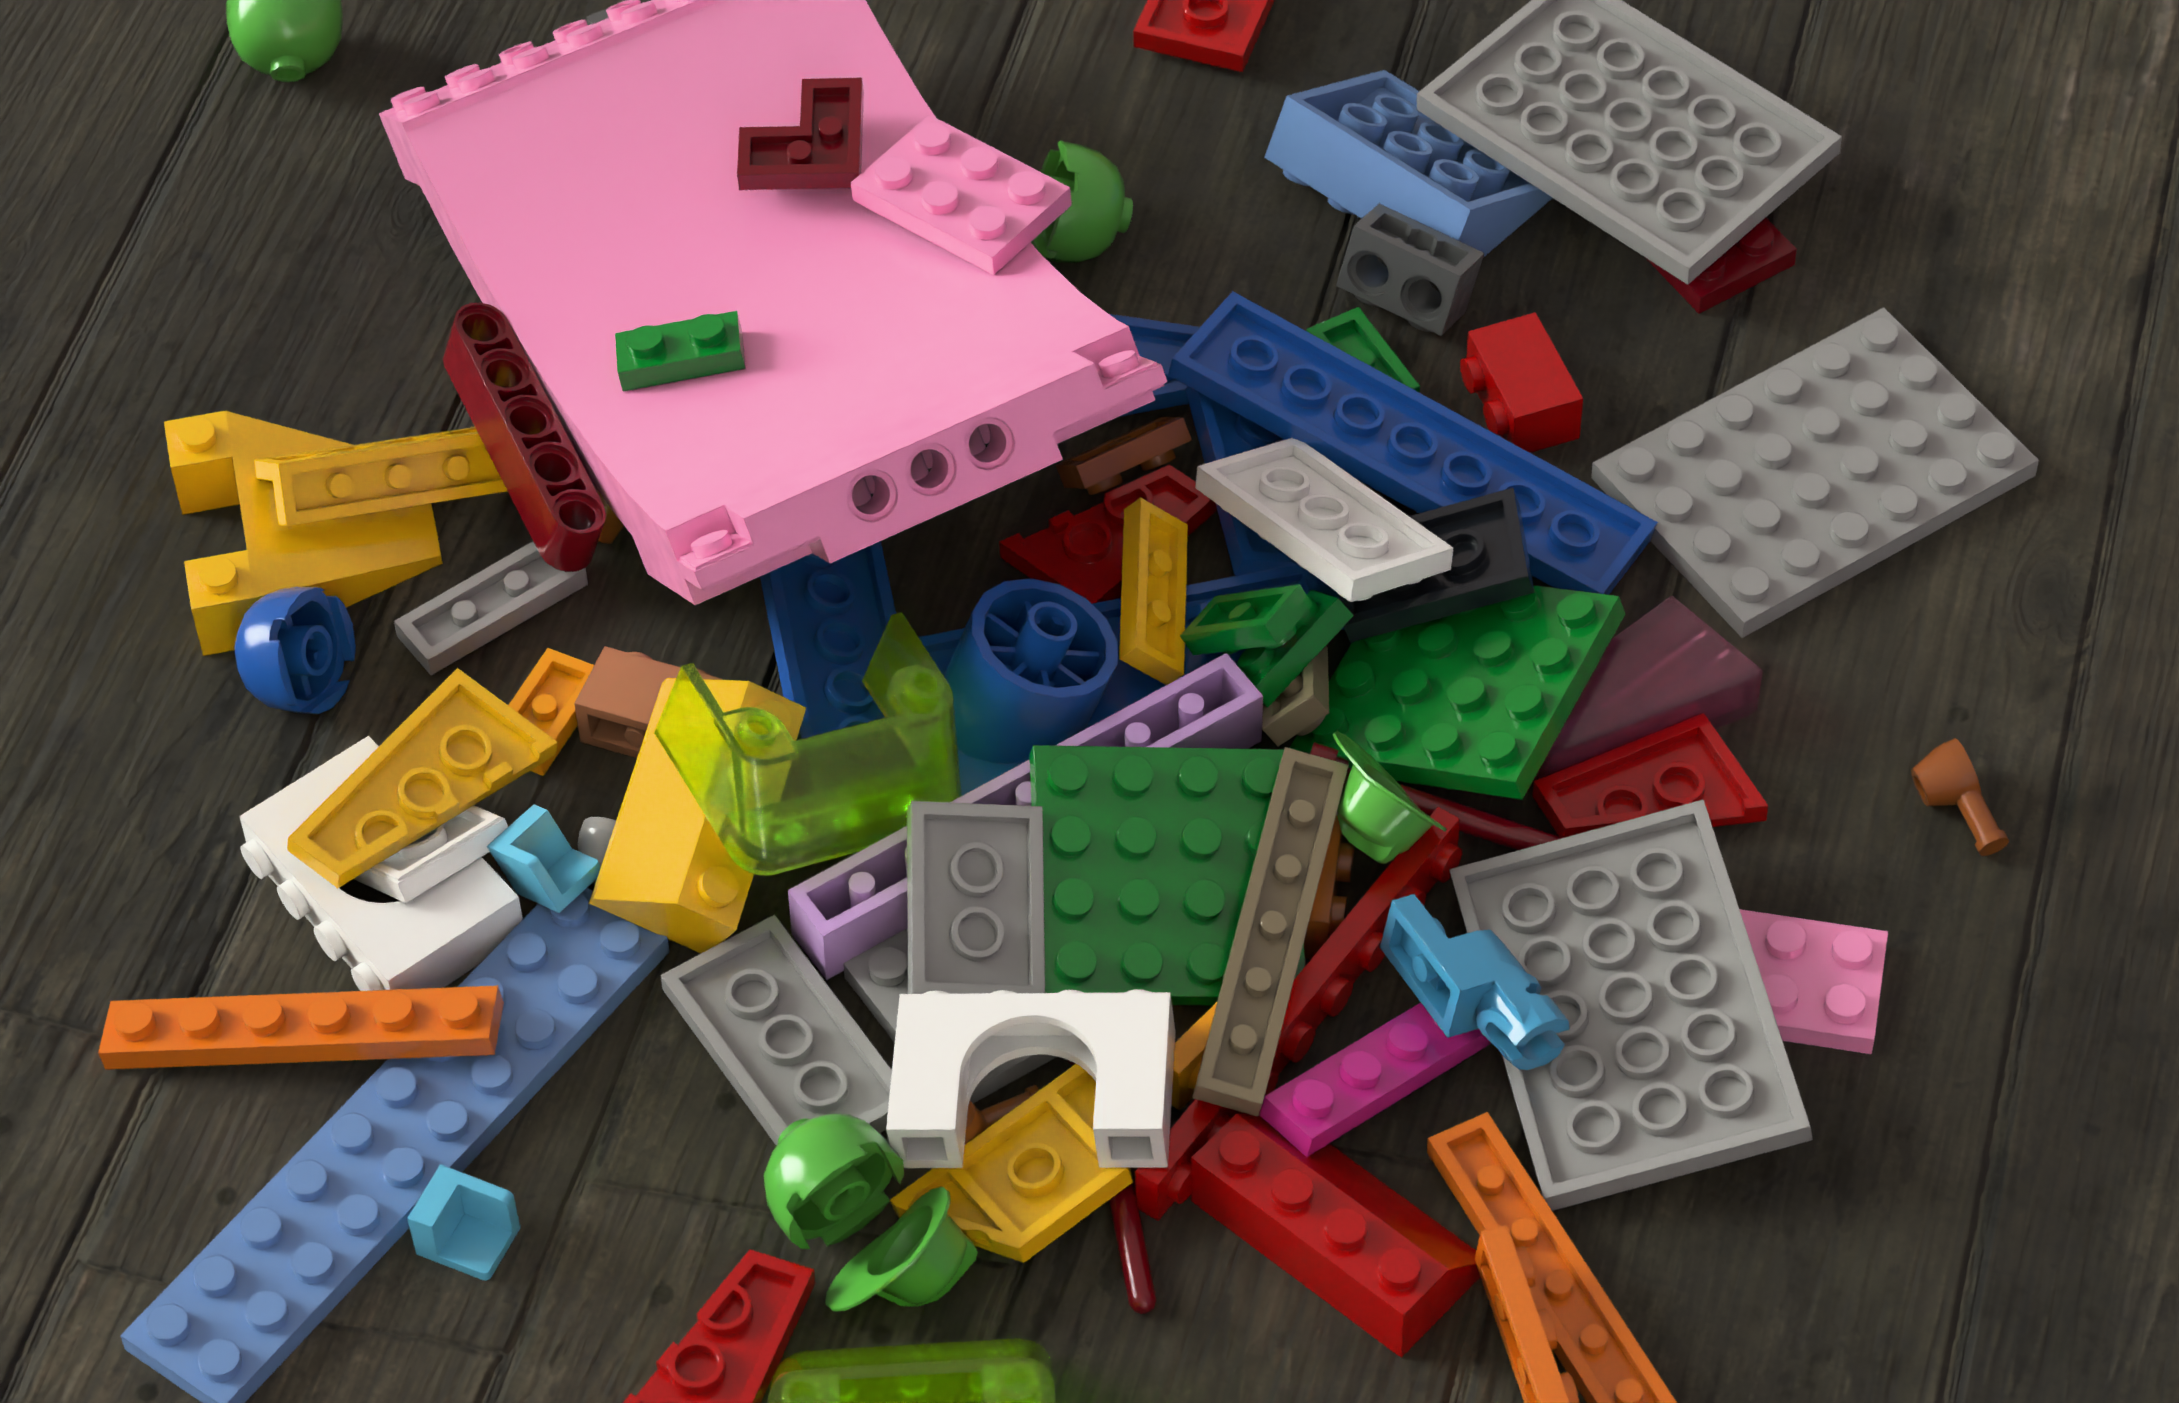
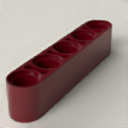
M482 302L466 304L456 312L443 357L445 369L541 557L547 564L557 570L565 572L582 570L593 559L606 519L605 507L507 318L492 305Z

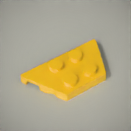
M1077 1064L1073 1065L965 1144L963 1168H933L890 1199L896 1215L901 1218L918 1198L931 1189L942 1186L950 1192V1206L947 1214L976 1247L1025 1263L1133 1183L1130 1168H1099L1093 1132L1095 1080L1082 1067Z

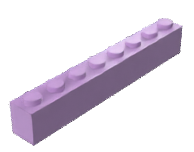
M1225 653L1055 746L1248 749L1261 742L1263 695L1230 656ZM1030 759L955 799L951 803L1031 806ZM907 826L788 890L792 935L826 980L844 971L843 963L908 928Z

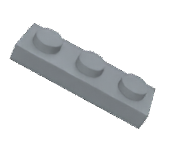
M532 541L394 621L396 635L426 671L433 675L588 585L586 568L577 572L557 570L544 561Z

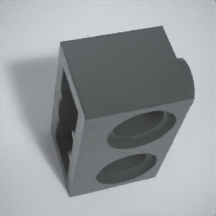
M1379 203L1354 225L1336 286L1354 294L1359 301L1366 305L1381 307L1406 319L1416 329L1434 332L1442 336L1466 313L1484 253ZM1378 257L1384 261L1386 266L1379 261ZM1430 282H1432L1434 285H1436V287L1439 289L1440 292H1438L1437 290H1435V289L1432 287V285H1431Z

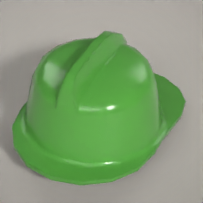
M1338 731L1333 734L1338 746L1353 763V767L1342 790L1337 809L1342 834L1351 844L1378 863L1386 864L1399 853L1402 854L1411 848L1433 825L1443 831L1447 830L1442 824L1424 813L1397 781L1362 747Z
M941 1186L931 1189L918 1198L893 1226L863 1248L843 1267L834 1278L826 1293L825 1304L833 1312L846 1311L862 1304L876 1294L900 1306H922L937 1301L950 1291L973 1264L978 1254L974 1243L947 1214L950 1206V1192Z

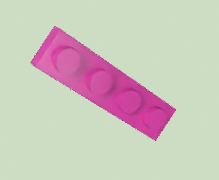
M1420 1002L1264 1096L1259 1115L1302 1154L1308 1157L1490 1045L1491 1042L1479 1029L1447 1038Z

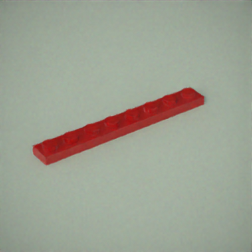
M1437 807L1430 817L1446 827L1447 830L1443 831L1433 825L1411 848L1402 854L1399 853L1294 979L1265 1096L1274 1091L1278 1075L1291 1060L1297 1063L1305 1056L1314 1040L1316 1028L1327 1015L1335 1017L1342 1011L1352 993L1353 983L1365 969L1369 972L1375 970L1383 960L1385 954L1380 949V944L1392 900L1415 894L1424 906L1426 894L1437 881L1445 883L1450 879L1449 869L1458 867L1462 857V849L1458 847L1460 818ZM1195 1099L1170 1129L1168 1168H1138L1135 1171L1138 1209L1159 1221L1174 1201L1178 1204L1186 1201L1191 1195V1157L1235 1114L1243 1112Z

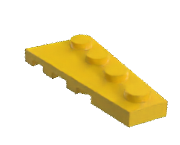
M457 668L288 837L287 851L336 888H339L556 755L558 742Z

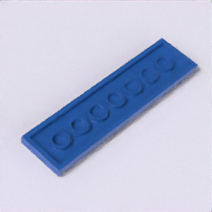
M1233 291L1172 358L1168 376L1285 440L1293 438L1305 442L1357 480L1417 513L1514 488L1520 504L1531 575L1554 588L1609 595L1651 541L1658 522Z

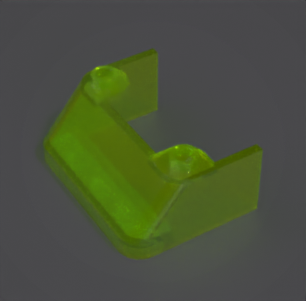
M902 612L890 616L862 679V683L885 718L795 741L784 724L766 710L744 707L723 712L694 664L690 663L681 666L654 733L727 852L742 869L756 875L769 876L856 853L906 827L907 808L911 801L952 802L962 796L953 692Z
M1022 1338L801 1351L785 1358L776 1368L768 1403H1055L1053 1365L1050 1355L1041 1345Z

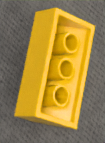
M666 678L662 682L589 904L658 935L666 936L669 940L698 953H703L722 943L733 934L738 927L806 707L750 681Z

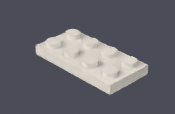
M1289 438L1197 466L1195 485L1197 490L1350 602L1366 600L1375 594L1406 584H1415L1424 578L1451 570L1452 546L1305 442Z

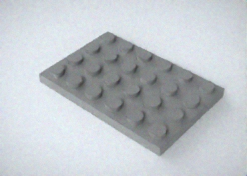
M1531 0L1417 93V110L1687 285L1834 159L1841 150L1842 136L1622 0Z
M1883 307L1594 461L1591 479L1608 496L1658 522L1651 542L1737 634L1743 638L2036 476L2039 460Z
M1704 799L1449 869L1467 933L1477 930L1493 931L1508 947L1525 971L1537 979L1542 987L1540 995H1547L1553 999L1569 1021L1570 1030L1556 1033L1565 1046L1559 1056L1546 1065L1530 1070H1520L1503 1056L1541 1193L1552 1211L1813 1140L1810 1123Z

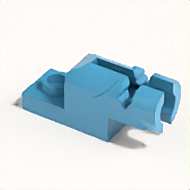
M1415 894L1392 900L1380 949L1447 1038L1479 1029L1500 1053L1520 1070H1530L1544 1066L1559 1056L1565 1044L1556 1033L1570 1030L1568 1019L1553 999L1547 995H1540L1542 987L1537 979L1525 971L1508 947L1493 931L1477 930L1448 939L1442 924L1429 914Z

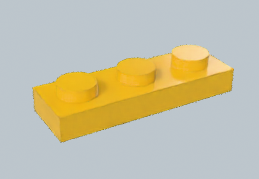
M1139 498L1124 509L1119 659L1159 682L1168 685L1184 675L1185 642L1180 635L1185 630L1188 524L1143 498Z

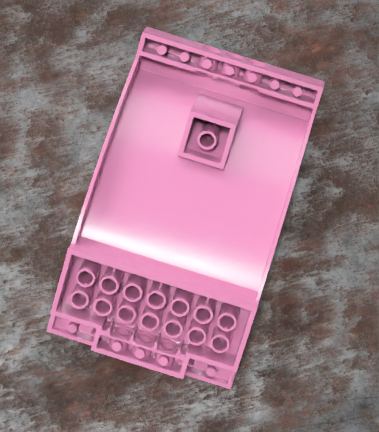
M625 0L606 10L608 19L591 25H587L586 20H579L564 25L553 31L555 41L535 48L532 42L511 47L499 54L502 63L480 70L478 64L458 69L445 76L448 85L427 93L424 87L405 91L391 98L393 108L379 113L405 179L421 187L481 302L494 306L507 318L589 478L615 515L632 535L647 574L694 605L812 553L828 563L835 562L1059 462L1063 458L1058 448V443L1155 401L1153 391L1165 386L1164 383L1168 382L1161 364L1139 356L1129 326L1116 320L1079 292L1041 255L1031 242L995 275H992L853 201L851 188L739 190L737 179L739 127L800 126L802 79L862 78L864 104L861 173L928 115L935 117L885 36L866 0H651L641 3L640 0ZM738 312L743 334L746 369L634 390H622L617 373L615 333L634 330L646 325L656 326L694 319L705 314Z

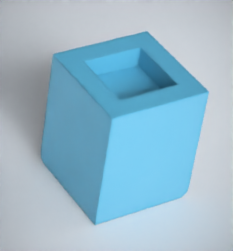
M535 804L487 846L517 894L558 913L597 879L601 868L597 859L572 849L549 811Z
M441 1164L407 1218L416 1255L481 1280H489L520 1230L512 1192Z

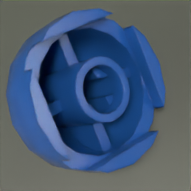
M318 587L279 589L257 600L244 614L236 635L234 647L237 669L245 688L268 707L294 713L320 714L333 708L346 692L349 681L343 680L338 682L343 673L344 661L355 660L356 645L353 623L344 603L337 596H326L322 592L325 589Z

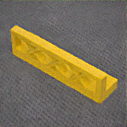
M475 427L254 460L256 479L273 481L278 524L284 526L507 492Z

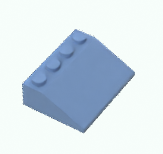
M1386 70L1286 96L1264 158L1282 168L1284 176L1292 182L1310 186L1328 197V203L1341 212L1355 214L1362 219L1380 203L1483 252L1484 256H1486L1552 199L1551 196L1419 112L1417 110V93L1419 91Z

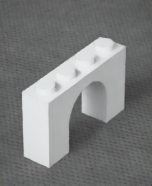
M369 736L239 816L246 843L240 849L250 869L260 879L268 875L278 886V895L288 912L297 920L304 916L315 927L314 934L324 952L333 961L342 957L352 968L351 975L360 991L444 988L478 966L523 920L519 896L482 857L407 903L402 901L376 903L360 900L345 893L340 888H336L287 851L288 837L379 747Z
M1137 989L1125 993H1084L1077 990H1064L1058 993H1016L1008 990H999L983 994H950L944 991H929L923 994H900L886 1127L889 1145L903 1159L904 1168H963L968 1105L979 1082L994 1068L1012 1059L1028 1055H1051L1074 1062L1086 1070L1096 1082L1093 1132L1099 1168H1168L1176 1032L1170 992L1152 993L1147 990Z

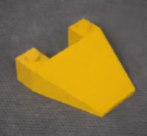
M228 411L164 421L170 468L182 515L240 505L247 550L184 561L191 611L203 656L233 651L236 635L244 614L257 600L279 589L291 587L325 589L322 592L326 596H337L347 608L443 564L432 503L289 526L278 524L273 481L256 479L254 460L345 447L353 444Z

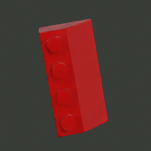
M1237 1113L1191 1157V1201L1400 1358L1480 1278L1475 1262V1249L1330 1143L1306 1157L1260 1115L1254 1116L1247 1113Z

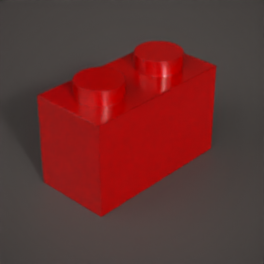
M1536 312L1468 331L1467 357L1460 361L1461 375L1470 394L1477 393L1483 403L1484 418L1489 431L1529 453L1580 438L1583 397Z

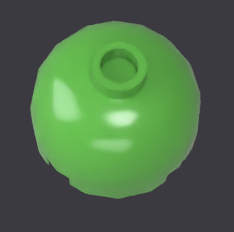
M341 0L226 1L229 34L233 47L239 57L255 70L270 75L277 81L293 82L300 80L305 74L311 73L331 59L342 37L343 12Z
M1059 141L1057 145L1060 151L1052 149L1049 151L1040 172L1070 187L1072 205L1032 240L1031 243L1046 260L1062 263H1079L1098 257L1110 247L1117 232L1125 233L1132 217L1133 201L1131 198L1125 197L1124 181L1118 168L1101 152L1083 145Z
M827 1114L811 1119L797 1120L790 1124L779 1136L778 1145L773 1150L766 1167L764 1184L767 1206L789 1240L800 1249H811L806 1239L821 1237L827 1246L838 1243L861 1230L881 1213L890 1202V1199L883 1190L889 1184L892 1175L899 1184L901 1183L904 1176L903 1159L870 1124L852 1115Z

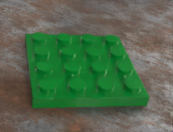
M1533 585L1535 593L1352 642L1329 680V713L1326 714L1322 723L1312 732L1304 736L1297 735L1290 749L1310 754L1313 744L1316 742L1339 750L1337 756L1349 760L1348 767L1352 768L1353 763L1338 746L1333 737V734L1338 731L1362 747L1396 781L1523 800L1625 616L1620 597Z
M1033 745L1029 755L1031 806H1042L1045 993H1058L1064 990H1077L1084 993H1125L1130 990L1140 989L1152 993L1170 992L1172 1005H1214L1218 1001L1284 749ZM1304 943L1295 978L1305 967Z

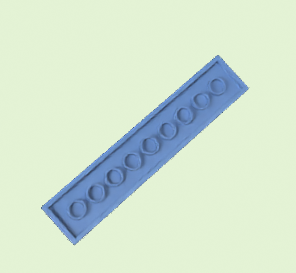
M586 888L560 913L537 904L458 986L499 987L504 1004L495 1055L387 1059L120 1335L125 1350L202 1403H245L410 1228L407 1218L440 1164L463 1172L669 953L668 938L589 904L593 892L589 888Z

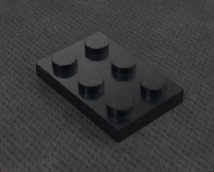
M1514 488L1409 516L1453 547L1451 570L1424 578L1415 584H1406L1375 594L1366 600L1350 602L1340 595L1339 599L1354 615L1344 626L1351 643L1535 593L1520 504Z

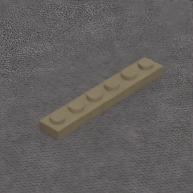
M1287 747L1284 749L1192 1096L1194 1099L1254 1116L1259 1115L1349 766L1347 764Z

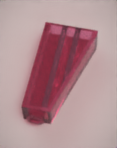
M1670 596L1611 639L1533 781L1702 713L1706 715L1715 729L1745 718L1757 710L1763 670L1676 598Z

